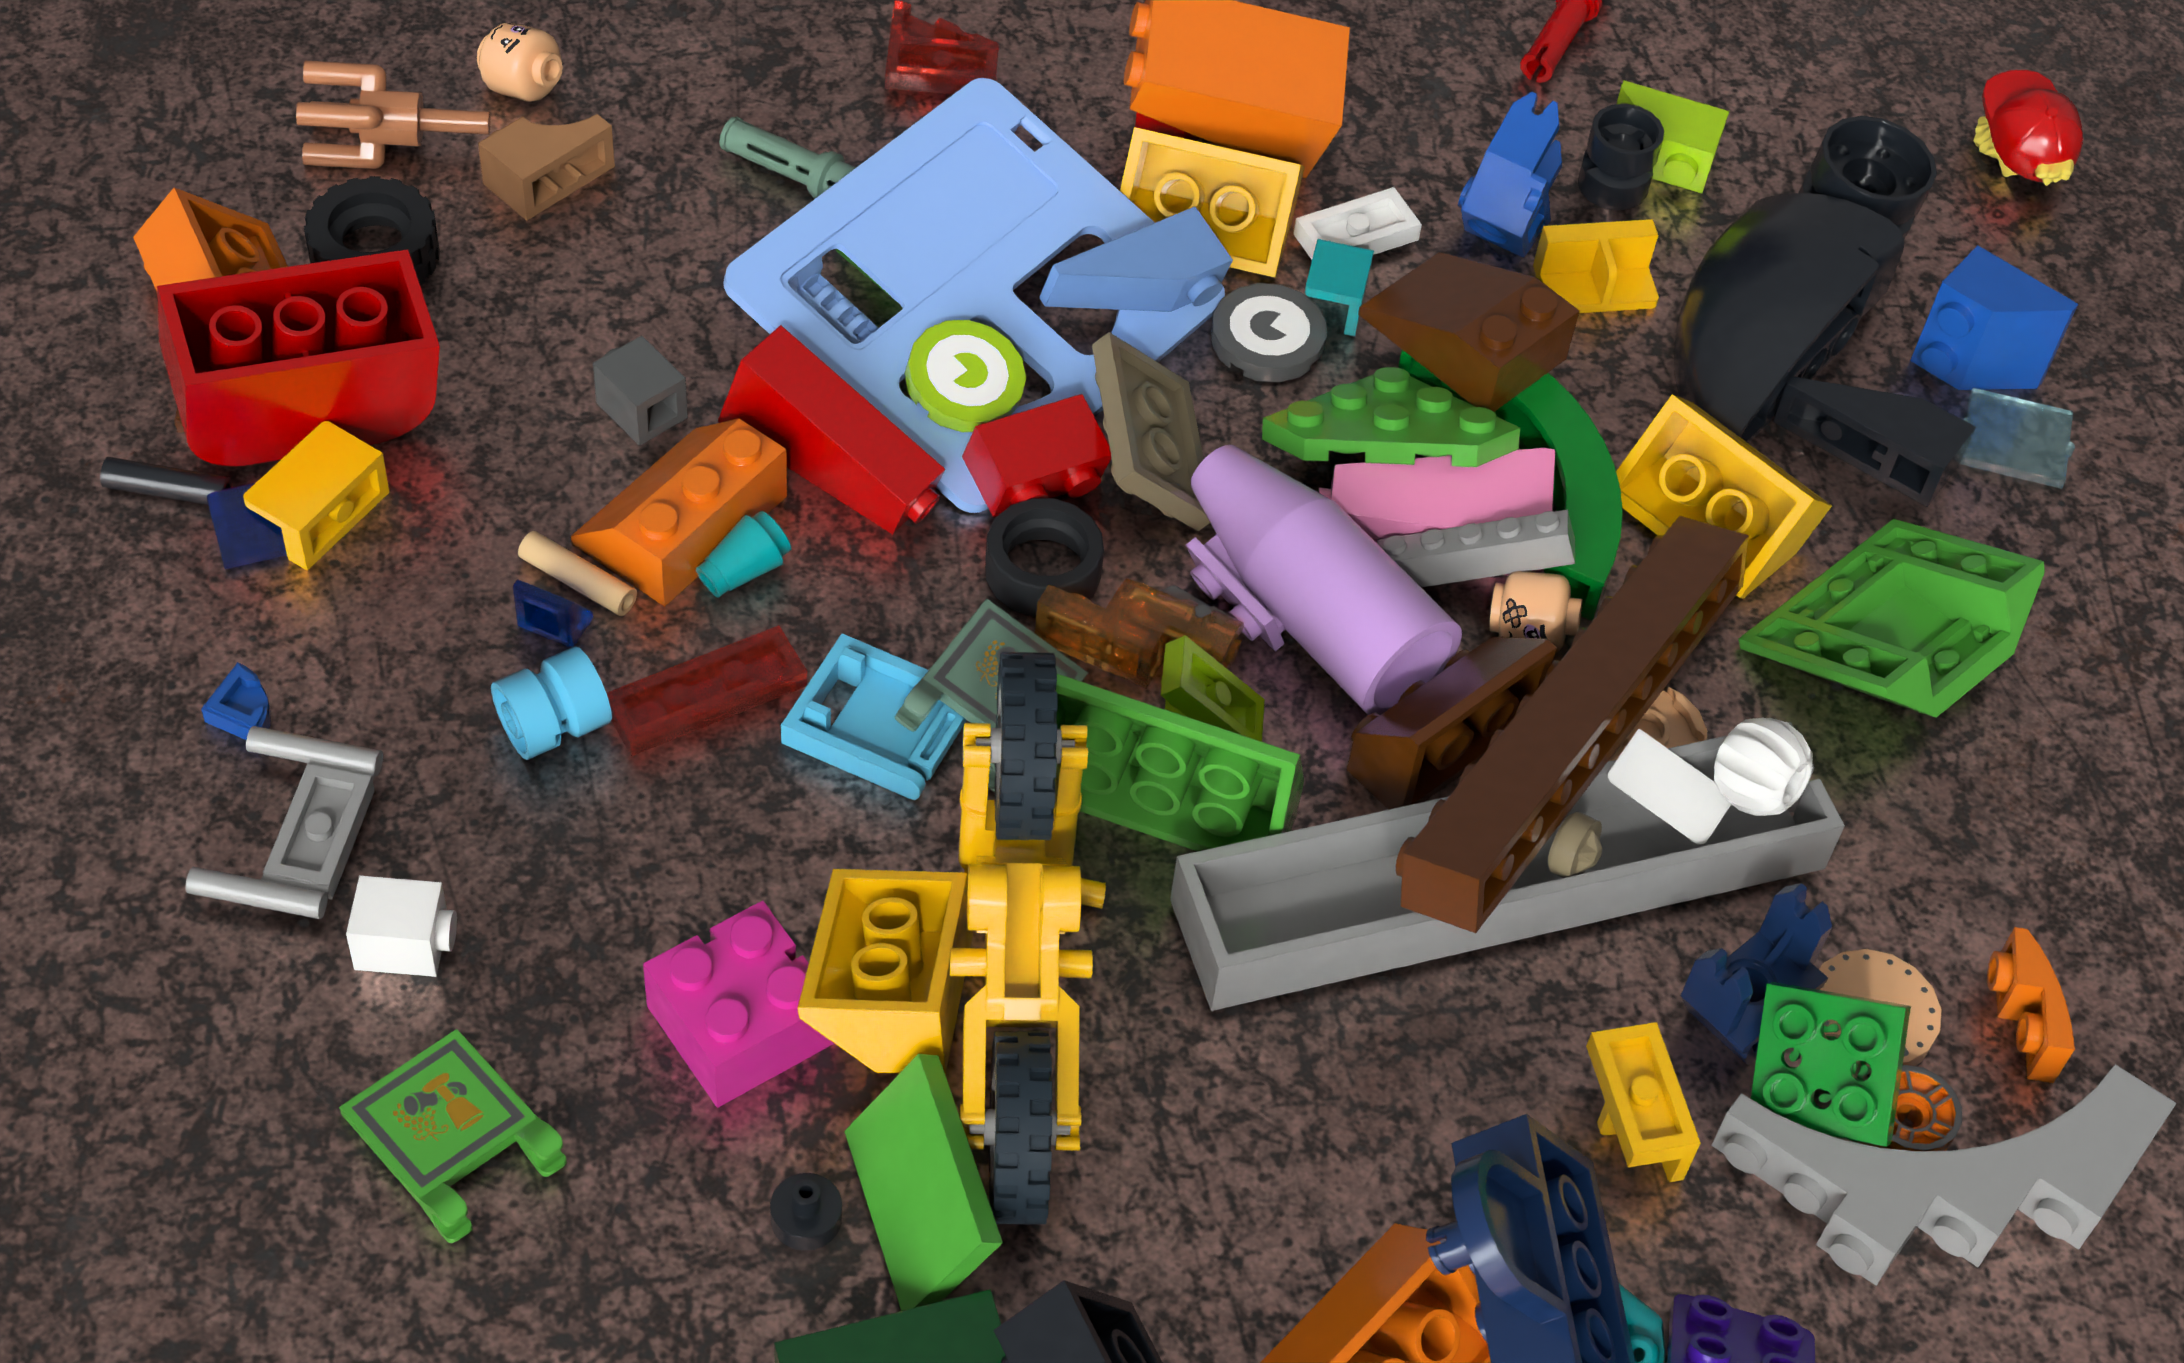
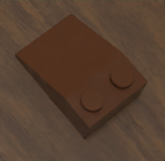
M1438 252L1361 305L1358 315L1470 404L1495 412L1567 359L1580 311L1534 276Z

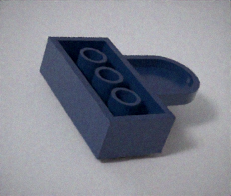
M1528 1114L1451 1143L1455 1162V1169L1451 1175V1185L1456 1221L1443 1226L1429 1228L1426 1232V1241L1429 1243L1440 1241L1441 1243L1428 1247V1252L1434 1265L1442 1274L1454 1273L1457 1269L1467 1265L1474 1273L1480 1303L1475 1307V1318L1479 1331L1488 1344L1491 1363H1635L1593 1161Z

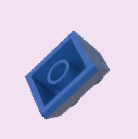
M1977 245L1942 281L1910 361L1957 390L2037 389L2048 372L2078 303Z

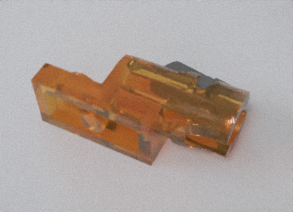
M1126 578L1106 609L1092 603L1082 595L1070 594L1052 585H1048L1037 602L1035 634L1058 651L1147 689L1161 664L1164 663L1165 644L1184 635L1230 670L1242 640L1238 639L1244 628V622L1229 616L1215 606L1210 607L1178 586L1173 585L1158 590L1144 583Z

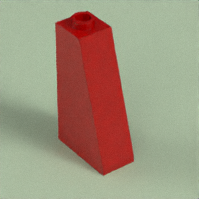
M782 325L741 359L718 418L719 423L741 419L786 449L787 468L892 535L909 518L915 524H918L934 508L940 499V496L934 490L945 468Z

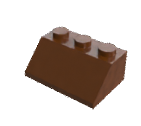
M1491 637L1471 652L1468 649L1459 651L1448 661L1440 674L1427 683L1422 680L1415 682L1402 694L1398 703L1381 715L1377 712L1372 713L1357 725L1351 735L1353 743L1346 770L1388 810L1425 802L1461 776L1469 763L1476 764L1487 751L1494 732L1500 727L1505 729L1516 716L1523 697L1527 693L1534 694L1543 683L1546 672L1553 662L1557 647L1549 639Z

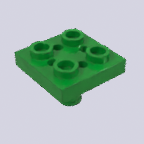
M1777 982L1767 983L1751 1099L1770 1111L1809 1129L1833 1137L1887 1147L1892 1144L1911 1006ZM1827 1020H1834L1837 1022L1832 1023L1830 1025H1824ZM1840 1029H1841V1034H1840V1035H1838V1034H1826V1035H1825V1033H1828V1032H1837V1031H1840ZM1788 1048H1794V1051L1789 1055L1791 1062L1799 1060L1800 1056H1802L1801 1064L1798 1067H1791L1785 1062L1784 1054ZM1871 1072L1870 1077L1867 1080H1865L1867 1074ZM1817 1089L1829 1092L1819 1096V1101L1823 1103L1832 1100L1829 1107L1822 1108L1815 1103L1814 1093Z

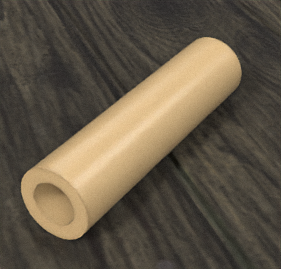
M531 531L522 540L518 550V556L618 616L626 615L633 607L637 598V590L537 531Z

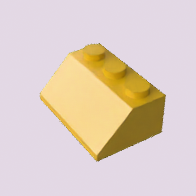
M1134 127L1120 192L1155 223L1196 207L1233 259L1230 265L1231 268L1276 278L1293 221L1305 167L1300 164Z
M1673 394L1616 471L1621 489L1622 508L1657 535L1663 536L1679 516L1749 535L1743 587L1736 595L1742 599L1797 554L1832 507L1831 504L1696 404Z
M833 869L798 1004L799 1018L876 1073H900L918 1054L939 1055L946 1075L965 976H950V948H970L973 937V930L967 929L968 874L962 872Z

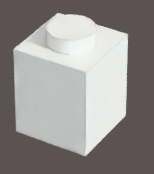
M359 875L346 932L354 970L436 977L441 952L452 951L457 930V914L455 910H447L442 882Z

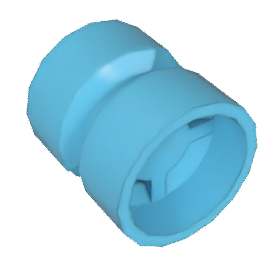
M574 646L543 660L540 673L538 674L524 668L491 684L493 702L502 726L516 751L526 760L560 746L561 734L564 732H568L578 738L609 724L612 720L611 707L603 683L594 665L580 647Z

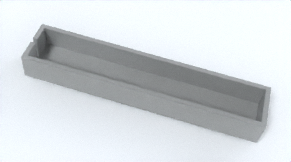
M1727 736L1668 749L1714 781L1715 759L1721 744ZM1616 760L1607 762L1477 933L1401 907L1402 877L1396 874V861L1399 851L1408 837L1415 838L1428 823L1431 811L1440 799L1177 856L1170 901L1211 1011L1823 870L1827 866L1845 825L1821 779H1815L1808 782L1799 799L1781 814L1755 816L1739 811L1731 804L1707 842L1696 844L1609 781L1608 772L1616 762ZM1578 811L1601 822L1600 842L1602 853L1597 864L1585 870L1583 874L1562 878L1550 872L1548 856L1553 840L1562 823L1570 814Z

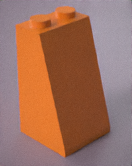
M1145 0L1144 3L1136 2L1129 26V35L1137 37L1136 51H1131L1124 73V85L1132 87L1129 109L1225 148L1300 164L1305 167L1302 178H1307L1342 126L1350 27L1234 0Z

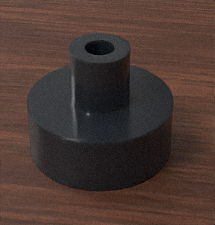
M800 1173L786 1178L776 1187L771 1197L770 1218L774 1234L783 1244L796 1250L809 1251L827 1245L838 1234L842 1224V1198L837 1187L827 1178L814 1173Z

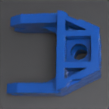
M1530 92L1513 102L1486 150L1476 176L1470 177L1458 201V207L1461 208L1464 231L1523 258L1535 244L1542 232L1543 226H1548L1551 221L1549 190L1562 168L1560 141L1555 140L1553 142L1560 129L1558 103L1552 101L1543 110L1542 114L1535 115L1534 112L1538 100L1537 93Z

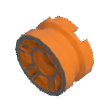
M1903 1065L1892 1144L1885 1147L1856 1142L1879 1148L1908 1151H1947L1962 1125V1106L1955 1091L1942 1077L1922 1067ZM1907 1118L1914 1124L1911 1128L1903 1125L1901 1122Z

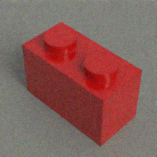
M1083 394L975 426L962 455L992 517L998 516L1010 505L1031 498H1055L1067 493L1072 498L1083 496L1094 490L1101 483V477L1112 459L1110 446Z

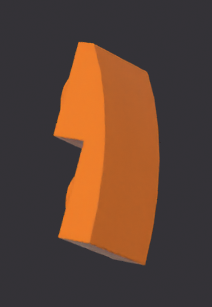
M2014 927L2001 952L1994 951L1991 954L1987 969V986L1989 990L1996 991L1997 1017L2019 1021L2016 1045L2019 1052L2026 1053L2027 1079L2054 1083L2075 1050L2068 1007L2055 972L2038 942L2028 929Z

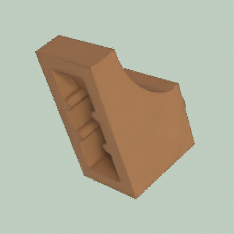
M598 114L579 122L564 125L536 124L522 116L478 142L483 185L526 221L615 167L612 125Z

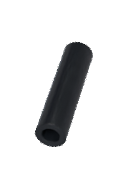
M106 457L100 474L101 485L105 488L224 508L228 506L232 495L233 485L231 477L114 457Z

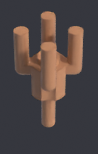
M304 61L303 79L305 84L361 87L360 99L351 98L349 103L298 102L296 107L297 125L349 128L350 133H359L361 145L304 142L302 150L303 165L377 169L385 162V144L421 146L423 131L490 134V112L424 108L423 95L420 92L386 91V72L379 65Z

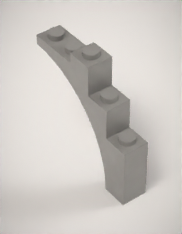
M2115 1064L2100 1084L2075 1107L2050 1123L2019 1137L1987 1146L1953 1151H1908L1879 1148L1846 1141L1809 1129L1770 1111L1747 1096L1740 1094L1727 1111L1711 1146L1722 1152L1727 1160L1737 1169L1756 1175L1780 1191L1796 1209L1807 1214H1814L1827 1223L1816 1245L1830 1254L1832 1260L1840 1268L1851 1274L1861 1275L1877 1286L1917 1227L1933 1237L1936 1244L1944 1251L1957 1257H1963L1976 1267L1980 1266L2017 1210L2033 1219L2037 1226L2048 1235L2063 1239L2079 1250L2114 1200L2176 1105V1102Z

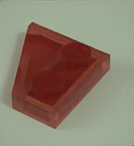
M894 0L885 70V89L954 94L970 81L977 78H989L996 81L999 43L978 34L964 32L958 25L939 18L935 25H932L912 16L911 4Z

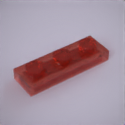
M778 625L606 692L612 712L611 722L630 755L634 756L807 686V670Z

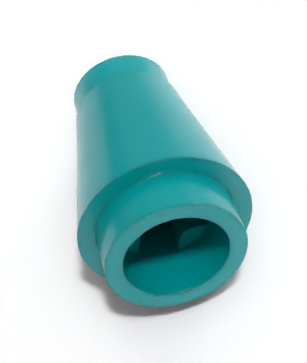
M760 511L753 517L744 515L705 558L704 562L696 567V572L706 588L719 598L727 591H731L783 565L782 557L791 551V544L781 527L766 512Z

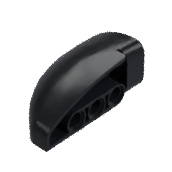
M1779 194L1756 201L1714 242L1692 277L1679 313L1674 342V376L1679 397L1693 402L1749 443L1775 417L1788 381L1793 376L1811 380L1815 378L1845 347L1855 332L1859 320L1886 294L1904 250L1905 242L1898 227L1888 218L1864 206L1822 194Z

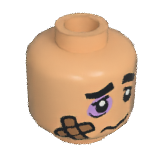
M502 23L484 37L477 51L478 68L486 86L498 94L522 101H539L551 92L562 74L563 66L557 42L552 35L537 28L517 23Z
M1533 571L1513 572L1509 574L1505 584H1495L1490 614V632H1497L1499 637L1549 639L1557 647L1556 654L1563 647L1566 635L1575 636L1579 630L1582 599L1571 598V586L1565 576Z

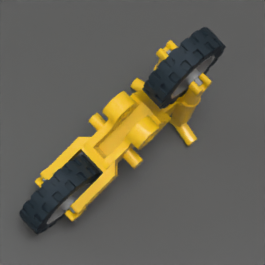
M1001 652L998 668L996 728H991L990 723H964L963 727L964 770L963 786L959 798L961 820L958 861L964 869L962 873L968 874L967 929L976 930L977 933H985V948H950V976L985 977V986L964 1006L962 1104H960L959 1116L971 1149L983 1150L984 1145H990L989 1199L996 1224H1046L1049 1211L1048 1200L1050 1199L1051 1146H1055V1150L1080 1151V1006L1059 986V978H1092L1093 956L1092 950L1059 949V934L1079 932L1081 905L1103 908L1106 883L1081 878L1080 866H1072L1078 813L1082 804L1083 769H1087L1088 748H1086L1088 728L1087 725H1061L1060 729H1057V671L1054 653ZM990 763H995L996 767L995 805L994 800H987ZM986 1027L1056 1028L1055 1110H1052V1056L1050 1053L1049 1031H994L991 1058L990 1109H985Z

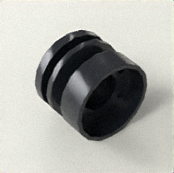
M1869 116L1845 118L1828 128L1798 193L1822 194L1864 206L1892 221L1901 231L1903 239H1905L1915 216L1919 213L1936 178L1935 159L1925 143L1903 126L1883 118Z

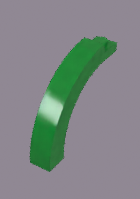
M1402 350L1398 368L1408 371L1411 377L1432 387L1447 389L1452 393V396L1469 403ZM1547 373L1494 413L1496 417L1520 427V450L1534 448L1555 449L1552 512L1568 510L1575 537V564L1545 568L1543 573L1565 576L1571 586V598L1582 599L1581 617L1593 621L1603 599L1621 538L1623 515L1621 489L1614 462L1604 439L1593 421L1577 400L1552 375Z

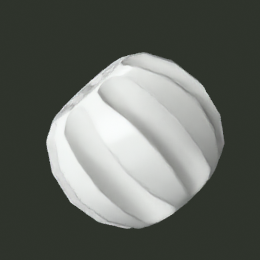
M1763 717L1746 719L1738 724L1721 744L1714 763V781L1723 797L1739 811L1755 816L1781 814L1790 808L1804 792L1812 773L1813 753L1803 735L1789 723Z

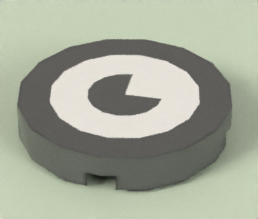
M1256 283L1239 287L1223 297L1213 313L1211 345L1219 360L1229 368L1232 363L1237 368L1243 369V376L1256 381L1283 382L1299 378L1311 370V365L1318 358L1320 360L1325 350L1327 339L1326 319L1318 305L1302 292L1281 284Z

